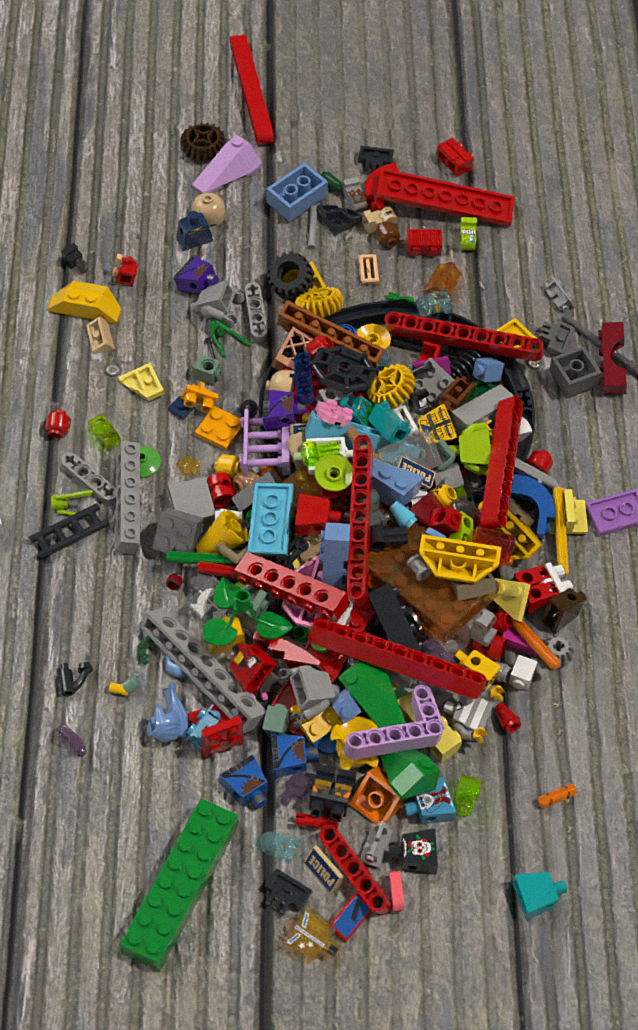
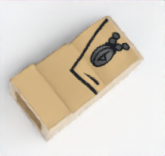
M385 207L375 212L370 210L363 212L362 224L368 234L374 233L381 222L387 221L396 224L398 221L391 207Z

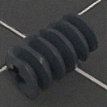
M467 349L450 363L451 377L454 380L457 377L462 378L463 376L468 379L469 375H473L475 360L482 358L481 355L475 350Z

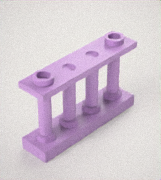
M245 409L244 417H241V428H244L243 458H240V469H244V476L248 477L249 467L278 466L282 468L283 475H290V451L286 443L290 437V426L282 427L278 431L250 432V426H263L264 424L262 418L249 419V411ZM279 438V440H282V442L276 445L249 446L250 439ZM279 452V454H282L278 458L249 459V453Z

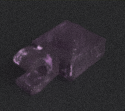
M298 770L285 784L286 790L281 794L282 799L280 802L288 806L295 797L301 800L313 788L314 781Z

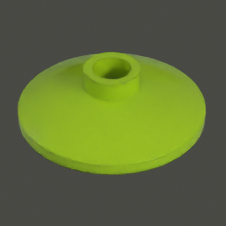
M340 455L324 456L315 466V479L322 488L328 491H342L352 482V465L346 458ZM330 474H335L337 477L332 478Z

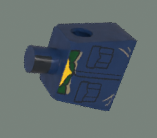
M190 211L188 217L179 220L176 240L182 251L213 242L209 225L202 213Z

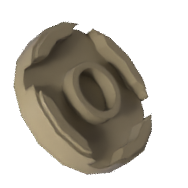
M510 497L508 510L520 518V521L526 526H531L535 522L533 517L517 501Z

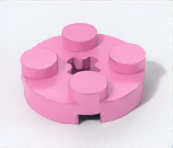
M327 399L326 402L317 403L314 413L317 412L316 416L319 419L332 425L335 422L341 423L340 426L342 427L350 425L353 418V411L351 409L338 406V403L331 399Z

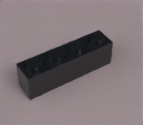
M388 583L369 592V598L389 641L422 653L426 652L422 640L419 642L415 634L418 631L414 623H410L407 618L410 614L406 605H401L398 599L401 597L397 586L393 587L392 584Z

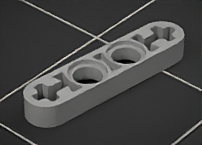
M248 283L245 286V299L251 338L255 342L260 343L267 339V325L261 287L257 283ZM251 290H254L255 296L253 297ZM252 303H258L260 306L257 308H253L250 305ZM254 317H260L262 320L259 322H255L252 319ZM257 328H260L261 335H258Z
M66 453L62 456V467L86 489L92 490L93 494L103 503L108 505L116 503V488L76 454ZM81 470L88 471V474L85 476L78 475V472ZM94 481L101 482V485L98 487L91 486V483Z

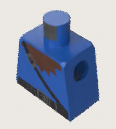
M271 734L274 778L305 772L306 760L318 759L317 747L305 748L303 736Z
M254 755L249 756L220 774V784L241 805H246L253 801L256 807L260 808L267 803V799L263 795L267 791V781Z

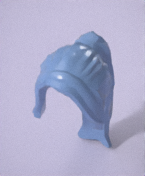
M171 682L168 689L163 691L166 695L168 712L164 713L162 705L156 703L155 718L151 717L147 725V734L154 740L158 739L159 741L169 742L176 740L177 737L185 738L188 736L186 734L188 730V715L177 698L176 684Z

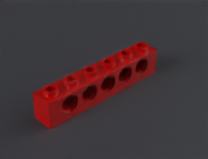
M246 552L234 569L238 581L243 585H251L258 591L263 590L270 593L276 599L282 598L293 606H301L306 611L320 614L327 620L332 619L338 622L350 604L345 591L249 552Z

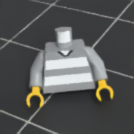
M497 685L491 691L482 692L478 699L462 695L459 704L447 700L443 712L453 715L451 726L459 733L462 740L477 741L479 744H482L484 742L482 736H488L485 729L493 712L495 703L493 700L502 701L503 696L500 693L505 691L501 686Z

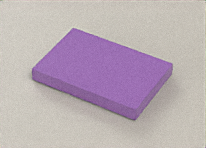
M638 488L585 502L586 511L599 537L638 526Z

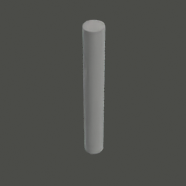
M312 205L310 209L309 249L315 248L317 206Z

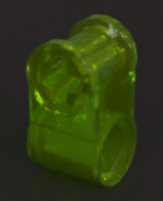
M462 774L454 804L457 815L466 817L471 814L483 780Z

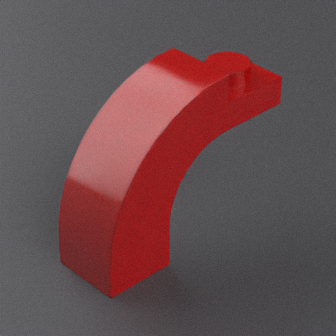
M396 163L377 168L366 180L365 197L367 207L371 206L372 212L380 211L385 206L382 199L376 198L380 169L385 168L399 171Z

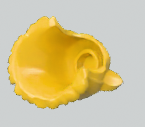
M356 716L346 723L342 720L338 721L333 726L330 738L332 741L336 740V751L340 757L341 769L350 770L351 767L358 768L366 764L372 767L378 766L379 759L377 756L349 759L344 754L346 738L350 733L378 728L371 719Z

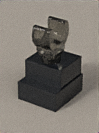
M75 243L61 250L62 262L70 269L77 267L82 274L88 271L86 268L88 264L83 260L82 253L78 250V246Z

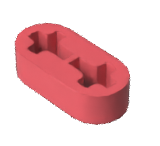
M390 871L389 885L392 911H404L400 871Z

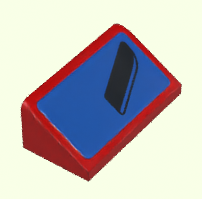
M355 893L332 920L329 930L347 942L372 910L363 898Z

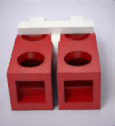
M550 562L546 563L545 566L542 565L514 573L512 581L530 584L525 607L528 614L534 612L538 607L547 605L549 600L568 588L573 589L570 580L563 582L560 580L565 575L562 565L552 566Z

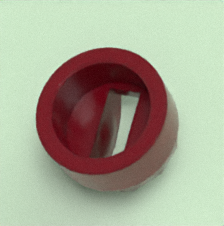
M177 573L169 575L166 586L171 590H179L181 588L182 577L178 576Z

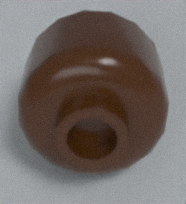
M381 222L375 230V236L382 247H394L400 239V233L392 222Z

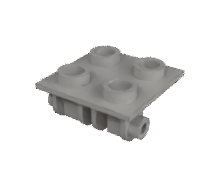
M430 357L425 363L430 361L433 365V371H428L415 377L417 391L424 388L427 389L430 396L426 397V401L434 408L454 379Z

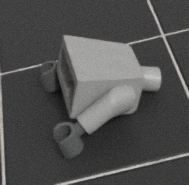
M311 665L292 668L291 671L285 668L278 671L280 684H287L290 679L299 711L304 712L302 714L299 712L292 713L290 721L299 719V721L293 724L294 728H299L302 725V720L306 718L309 720L325 711L330 706L335 695L340 693V686L331 683L327 672L319 671Z

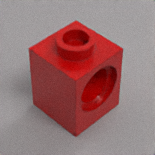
M451 506L433 509L428 527L443 535L458 532L463 514Z

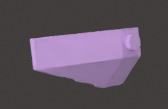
M236 135L223 146L194 181L192 187L202 194L211 193L222 188L226 183L236 182L238 178L244 175L246 177L252 175L262 166V161L251 144Z

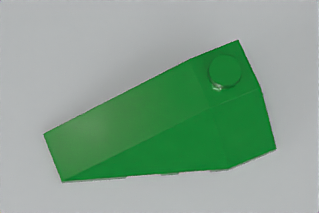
M362 661L352 665L338 677L379 728L406 724L389 674L385 668Z
M416 749L378 755L379 759L383 762V770L388 775L389 786L400 799L436 790L441 770L428 756Z

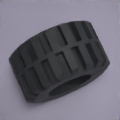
M289 251V254H286L284 252L282 256L279 257L277 255L275 257L276 260L270 262L271 267L267 269L269 272L267 274L268 282L280 298L283 299L284 297L288 301L292 298L295 301L304 292H308L309 288H313L312 282H315L314 271L307 259L301 256L300 253L296 252L294 254L293 251ZM288 271H300L299 276L293 282H283V277Z

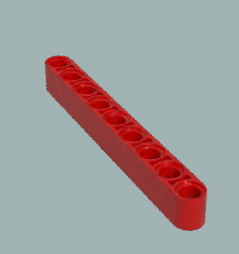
M246 34L230 36V47L256 144L274 143L271 122Z
M390 312L385 316L386 329L392 335L529 361H539L543 357V343L537 338L398 312Z
M518 395L498 402L480 518L482 529L485 532L504 528L507 523L523 404Z
M367 435L357 436L353 444L347 594L349 600L355 606L365 604L368 597L374 450L371 439ZM362 445H368V446H367L366 448H364V449H361V448H360V446H362ZM361 463H367L363 467L359 466ZM360 481H366L363 485L358 484ZM359 499H366L363 503H357ZM359 517L365 518L363 521H356ZM359 535L364 536L361 540L355 539ZM357 554H363L360 559L354 558ZM356 573H363L358 578L353 577ZM357 591L362 592L358 597L353 596Z
M324 618L313 620L308 636L309 641L315 645L468 698H480L487 681L486 676L478 671Z

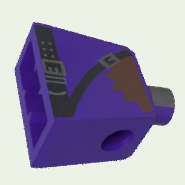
M192 256L173 277L178 290L184 292L201 293L210 285H215L219 282V277L215 274L211 263Z
M264 390L262 420L265 430L295 424L296 414L307 413L306 403H296L293 392Z

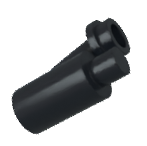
M90 662L79 664L78 673H80V676L75 682L73 672L69 669L68 663L60 665L61 670L58 672L61 695L65 697L75 694V691L82 687L88 674L93 671V666Z

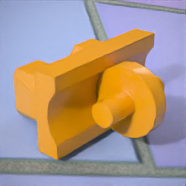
M200 381L198 385L187 384L180 398L184 399V406L191 408L197 403L201 405L200 410L202 412L209 413L218 399V394L204 388L205 383Z

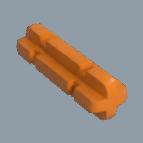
M569 784L565 786L566 788L561 787L549 792L548 795L539 796L537 800L539 806L545 808L550 803L553 805L567 799V797L575 796L577 794L575 785Z

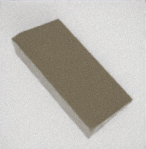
M491 573L476 584L451 580L452 587L459 601L496 592L495 578Z

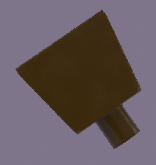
M568 588L552 597L541 621L556 634L578 616L583 603L587 600L586 595L581 591L576 593L572 588Z

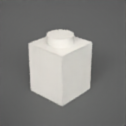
M518 655L509 684L517 689L528 691L538 661Z

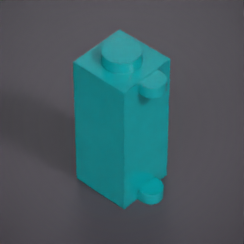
M383 401L381 405L376 403L367 419L388 442L403 446L411 432L408 422L403 421L389 408L387 401Z

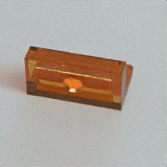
M453 262L437 266L424 291L428 293L436 290L443 300L449 299L462 275L461 271Z

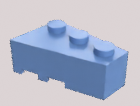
M373 458L372 492L375 494V498L389 507L396 501L405 506L419 493L424 476ZM361 463L359 466L363 467L367 463ZM360 481L358 484L363 485L366 481Z
M326 522L325 530H321L319 563L323 564L322 582L337 589L345 590L350 524Z

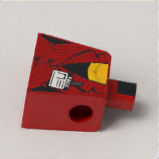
M237 643L232 647V651L236 656L230 663V669L242 691L257 692L277 666V663L260 647L246 644L243 646L242 643Z

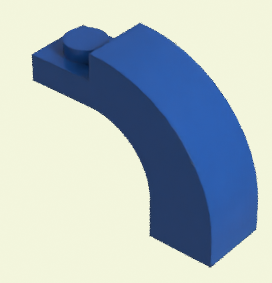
M514 474L511 497L527 500L536 507L539 514L537 537L538 539H544V535L549 534L550 523L546 521L554 522L555 519L553 499L548 490L535 479Z

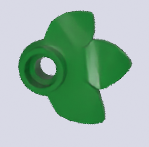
M389 292L388 295L384 296L386 298L385 301L417 303L413 297H399V294Z

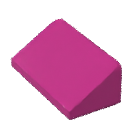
M510 628L503 633L502 637L507 639L505 646L538 658V654L515 629Z

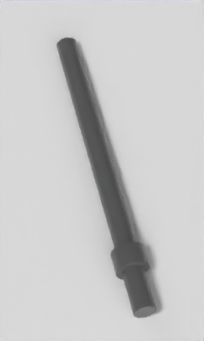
M566 313L562 316L563 321L575 327L578 332L597 346L602 345V341H599L595 334ZM618 351L613 353L612 357L626 366L629 372L638 375V364L636 362L630 361Z

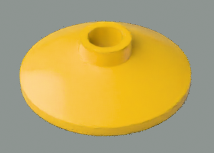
M367 324L357 330L358 336L385 350L390 345V333L381 325Z

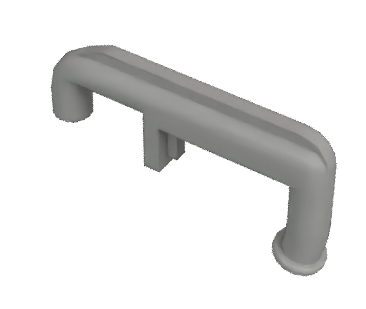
M518 458L515 459V472L535 479L552 490L555 487H560L553 477Z

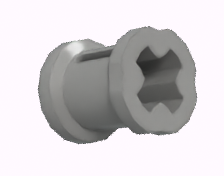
M420 554L412 556L407 561V567L414 571L418 581L426 579L432 573Z

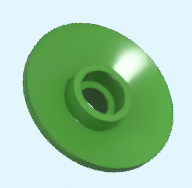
M140 446V458H144L140 459V478H148L156 474L160 469L161 457L155 449L148 446Z

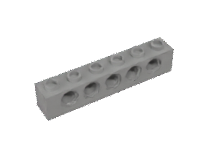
M121 441L116 451V552L135 554L140 544V443Z

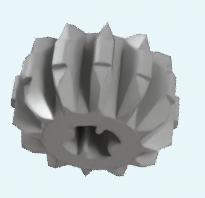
M558 633L554 638L549 635L547 640L543 641L563 666L566 667L568 662L573 660L575 648L572 646V640L566 641V635L562 638L559 637Z

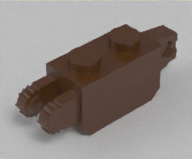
M464 376L462 378L457 377L442 394L437 405L438 407L445 404L449 416L453 410L461 407L468 401L476 387L474 382L471 384L467 383V378Z

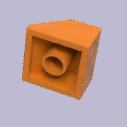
M377 766L367 772L349 805L375 824H379L380 821L388 824L407 798H399L389 786L387 773Z

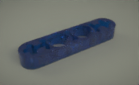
M306 352L298 353L294 357L296 395L300 405H309L314 401L313 373L309 367L311 356Z

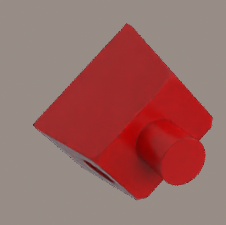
M299 494L295 521L296 536L321 534V530H325L326 522L341 523L342 511H331V501L329 499Z

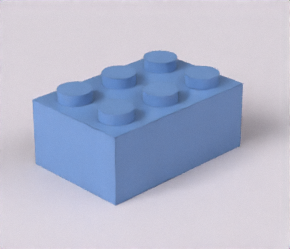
M305 162L266 188V202L289 222L328 196V181Z

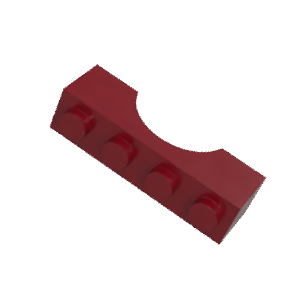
M624 322L602 323V330H598V340L602 341V345L599 346V356H603V361H599L600 371L604 373V377L600 378V388H604V395L627 394L626 369L617 366L611 359L616 350L624 347Z

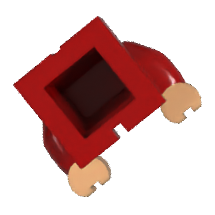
M117 254L116 262L122 263L119 269L117 267L113 268L112 275L117 277L115 283L133 287L138 268L137 262L133 260L132 256L123 257V255Z

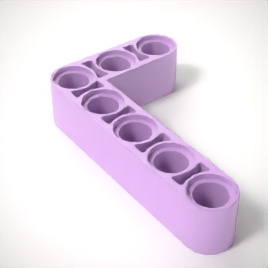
M418 685L414 688L410 705L416 722L350 733L346 738L344 746L345 756L349 759H361L438 745L444 731V724L431 689L426 685Z

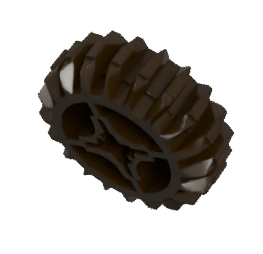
M201 122L200 124L194 123L193 126L189 125L188 129H184L180 144L186 157H190L192 161L197 159L199 163L201 160L204 162L206 160L212 161L226 144V138L220 127H216L215 124L210 125L209 122L206 124Z

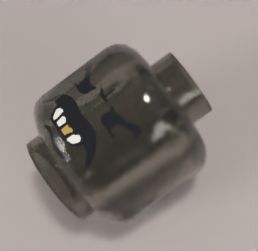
M462 497L449 503V506L458 512L463 511L474 519V512L477 510L473 500L469 502L468 498Z

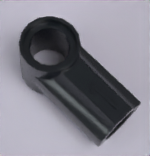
M382 525L370 526L371 550L380 551L387 546L408 544L406 526L384 528Z

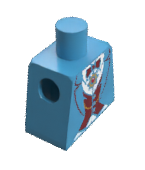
M444 777L438 779L436 790L413 796V802L404 804L406 816L418 814L422 824L455 821L456 809Z

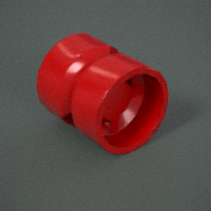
M219 472L209 476L207 484L214 507L226 508L231 506V498L235 496V492L232 488L230 475L225 472Z
M496 635L489 644L488 649L474 640L471 652L477 650L481 654H485L490 660L498 662L507 639Z

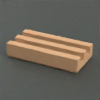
M376 254L359 255L361 286H365V284L372 286L373 283H375V286H378L379 276ZM363 259L366 260V269H367V278H368V279H365V276H364ZM369 259H372V260H373V269H374V278H373V279H371V270H370V261H369Z

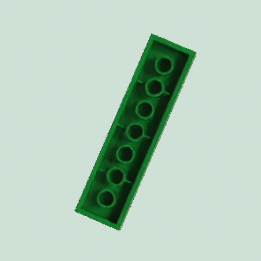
M200 798L120 943L121 954L159 972L161 971L239 826L238 814Z

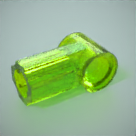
M306 441L300 445L303 464L308 467L315 466L324 456L340 455L339 443L337 441L316 444L315 441Z

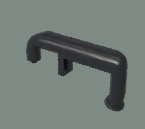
M428 361L412 369L413 376L417 377L425 372H432V363ZM417 387L413 389L414 393L409 395L410 399H407L410 410L414 414L422 416L430 412L432 406L426 404L420 407L419 401L430 396L426 388L417 391Z

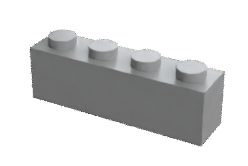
M500 384L453 410L450 414L452 424L462 433L471 424L484 423L489 420L495 421L498 402L514 395Z

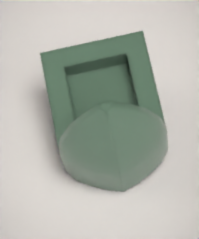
M443 439L430 446L427 450L439 464L438 470L450 467L456 457L455 453Z

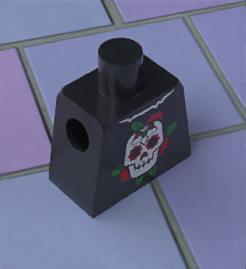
M435 828L403 834L401 836V846H389V859H402V870L437 875L438 859Z

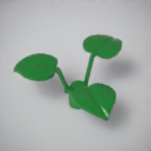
M223 577L214 590L213 602L218 608L223 610L231 607L233 612L228 623L220 618L207 621L203 626V640L213 646H225L232 643L237 637V630L231 626L236 612L245 613L248 609H250L255 623H258L256 627L258 634L266 639L282 637L292 630L293 625L284 617L273 612H262L258 619L253 608L254 604L250 603V593Z

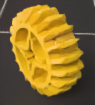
M321 287L304 292L296 299L295 304L324 318L339 312L343 308V296L341 291L335 287Z
M398 363L395 366L391 364L388 368L384 367V370L379 371L367 394L373 405H376V403L381 405L383 401H387L389 408H398L401 403L404 404L406 399H410V394L414 393L413 389L416 387V380L412 371L406 366Z

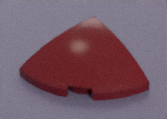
M430 491L409 510L415 514L419 522L427 526L430 522L432 510L444 506L436 495Z

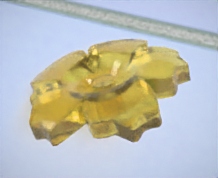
M186 455L183 461H178L177 465L183 475H190V472L194 475L198 473V466L201 463L199 459L194 458L192 460L191 455Z

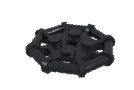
M344 344L329 348L320 347L317 349L315 358L309 363L310 369L314 371L322 386L326 385L339 390L345 395L351 392L369 391L374 379L378 376V369L374 368L366 353H360L347 348Z

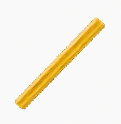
M555 487L553 489V502L555 507L557 565H562L565 571L564 577L569 574L564 489L562 487Z

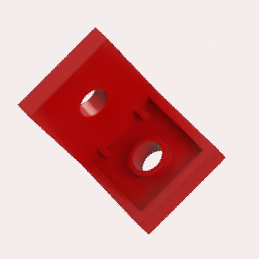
M213 704L211 710H216L221 714L218 724L201 730L202 745L200 747L205 759L209 757V754H215L219 751L222 753L227 751L228 747L244 744L243 721L241 717L237 716L230 719L216 704ZM202 709L187 714L190 724L194 723L196 725L199 720L197 715Z

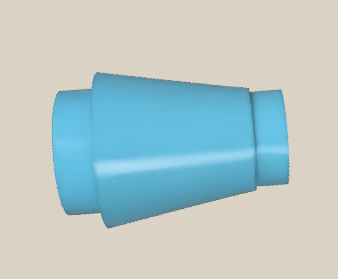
M398 501L389 508L400 527L406 526L408 529L417 521L415 514Z

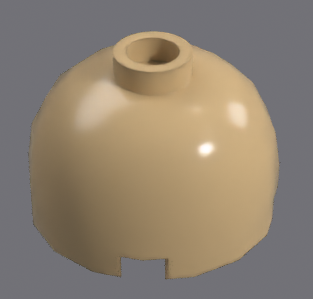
M203 193L198 195L192 203L191 211L202 213L209 227L214 224L217 226L224 221L226 216L225 204L218 195Z
M280 370L272 376L271 381L267 380L266 390L292 392L294 383L292 375L296 374L295 371Z

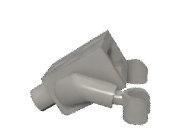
M224 280L201 291L198 301L191 304V309L194 313L200 312L206 319L213 317L221 321L222 319L226 320V326L234 328V323H236L235 314H225L229 312L234 296L236 302H244L245 292L243 289H236L234 291L227 280Z

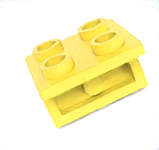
M565 489L566 534H587L585 500H576V497H573L572 489ZM554 519V522H549V521H548V523H550V527H549V533H550V534H555V519Z

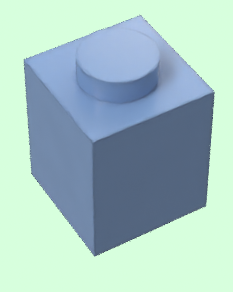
M494 358L476 359L472 376L483 382L501 381L504 363Z
M347 688L335 695L332 706L344 723L361 713L359 703Z

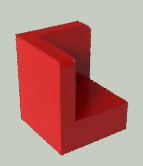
M424 341L419 361L427 360L430 357L432 359L440 357L441 345Z

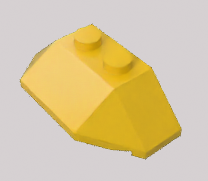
M72 281L52 295L47 311L92 320L101 316L107 322L117 324L121 307L109 287Z
M483 501L478 505L480 510H482ZM509 510L507 523L504 528L487 532L483 535L495 546L502 547L501 551L512 560L530 559L542 546L536 534Z
M422 534L419 554L436 578L476 584L499 566L502 547Z

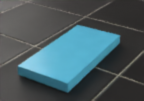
M255 483L247 552L257 556L287 557L294 492L293 484Z

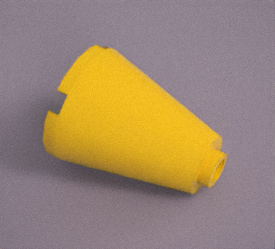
M224 510L196 544V553L221 554L216 550V546L221 542H225L226 546L231 550L249 540V531L247 527L243 529L241 526L243 521L231 510L225 512Z

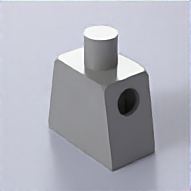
M458 461L446 469L431 470L436 473L432 489L442 484L452 488L464 485Z

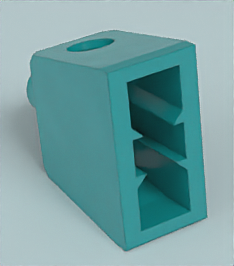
M549 872L517 874L514 877L513 885L525 920L532 919L554 909L559 901L558 895L567 893L565 881L561 880L553 883Z

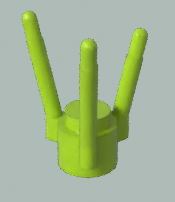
M93 491L52 495V510H57V514L71 516L75 512L65 510V508L69 507V499L92 496Z

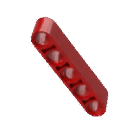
M333 825L323 826L319 832L321 841L366 904L377 914H387L392 907L389 897L353 847ZM335 832V837L328 841V834ZM343 848H347L346 855L344 857H340V851ZM359 865V871L356 874H352V867ZM371 881V888L368 891H364V884ZM383 898V906L376 908L377 900Z

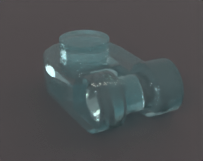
M272 831L264 833L260 840L263 852L287 861H293L295 848H298L300 840L296 837H288ZM282 844L287 846L284 850L280 849Z

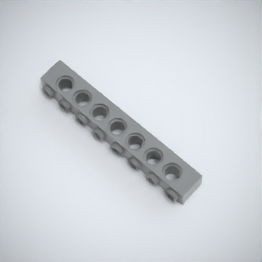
M164 607L147 612L140 628L230 719L240 716L243 721L244 733L261 727L265 719L266 710L249 692L242 691L237 680Z

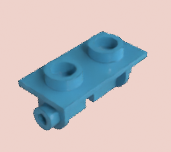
M213 704L207 709L203 707L197 715L199 720L196 725L192 723L186 731L188 736L185 742L191 739L194 746L199 747L202 745L201 730L217 724L220 720L221 714L216 710H211Z

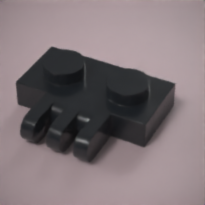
M360 146L358 163H366L365 171H369L370 166L373 172L376 170V167L379 168L392 164L394 150Z
M277 868L265 884V889L272 892L265 905L270 907L275 900L276 903L272 909L277 911L283 905L280 914L283 916L291 905L301 911L312 895L310 888Z

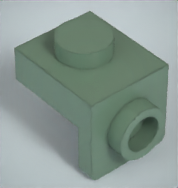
M263 590L258 592L252 602L257 618H259L262 612L267 610L269 605L267 592ZM250 609L245 613H240L246 619H253Z

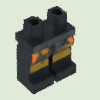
M318 764L310 795L309 810H311V816L319 818L322 816V813H328L332 821L340 822L342 817L347 815L355 788L357 772L339 768L333 788L336 767Z

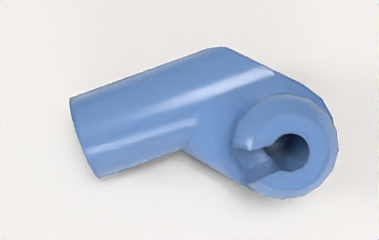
M165 654L167 672L176 677L186 676L183 670Z

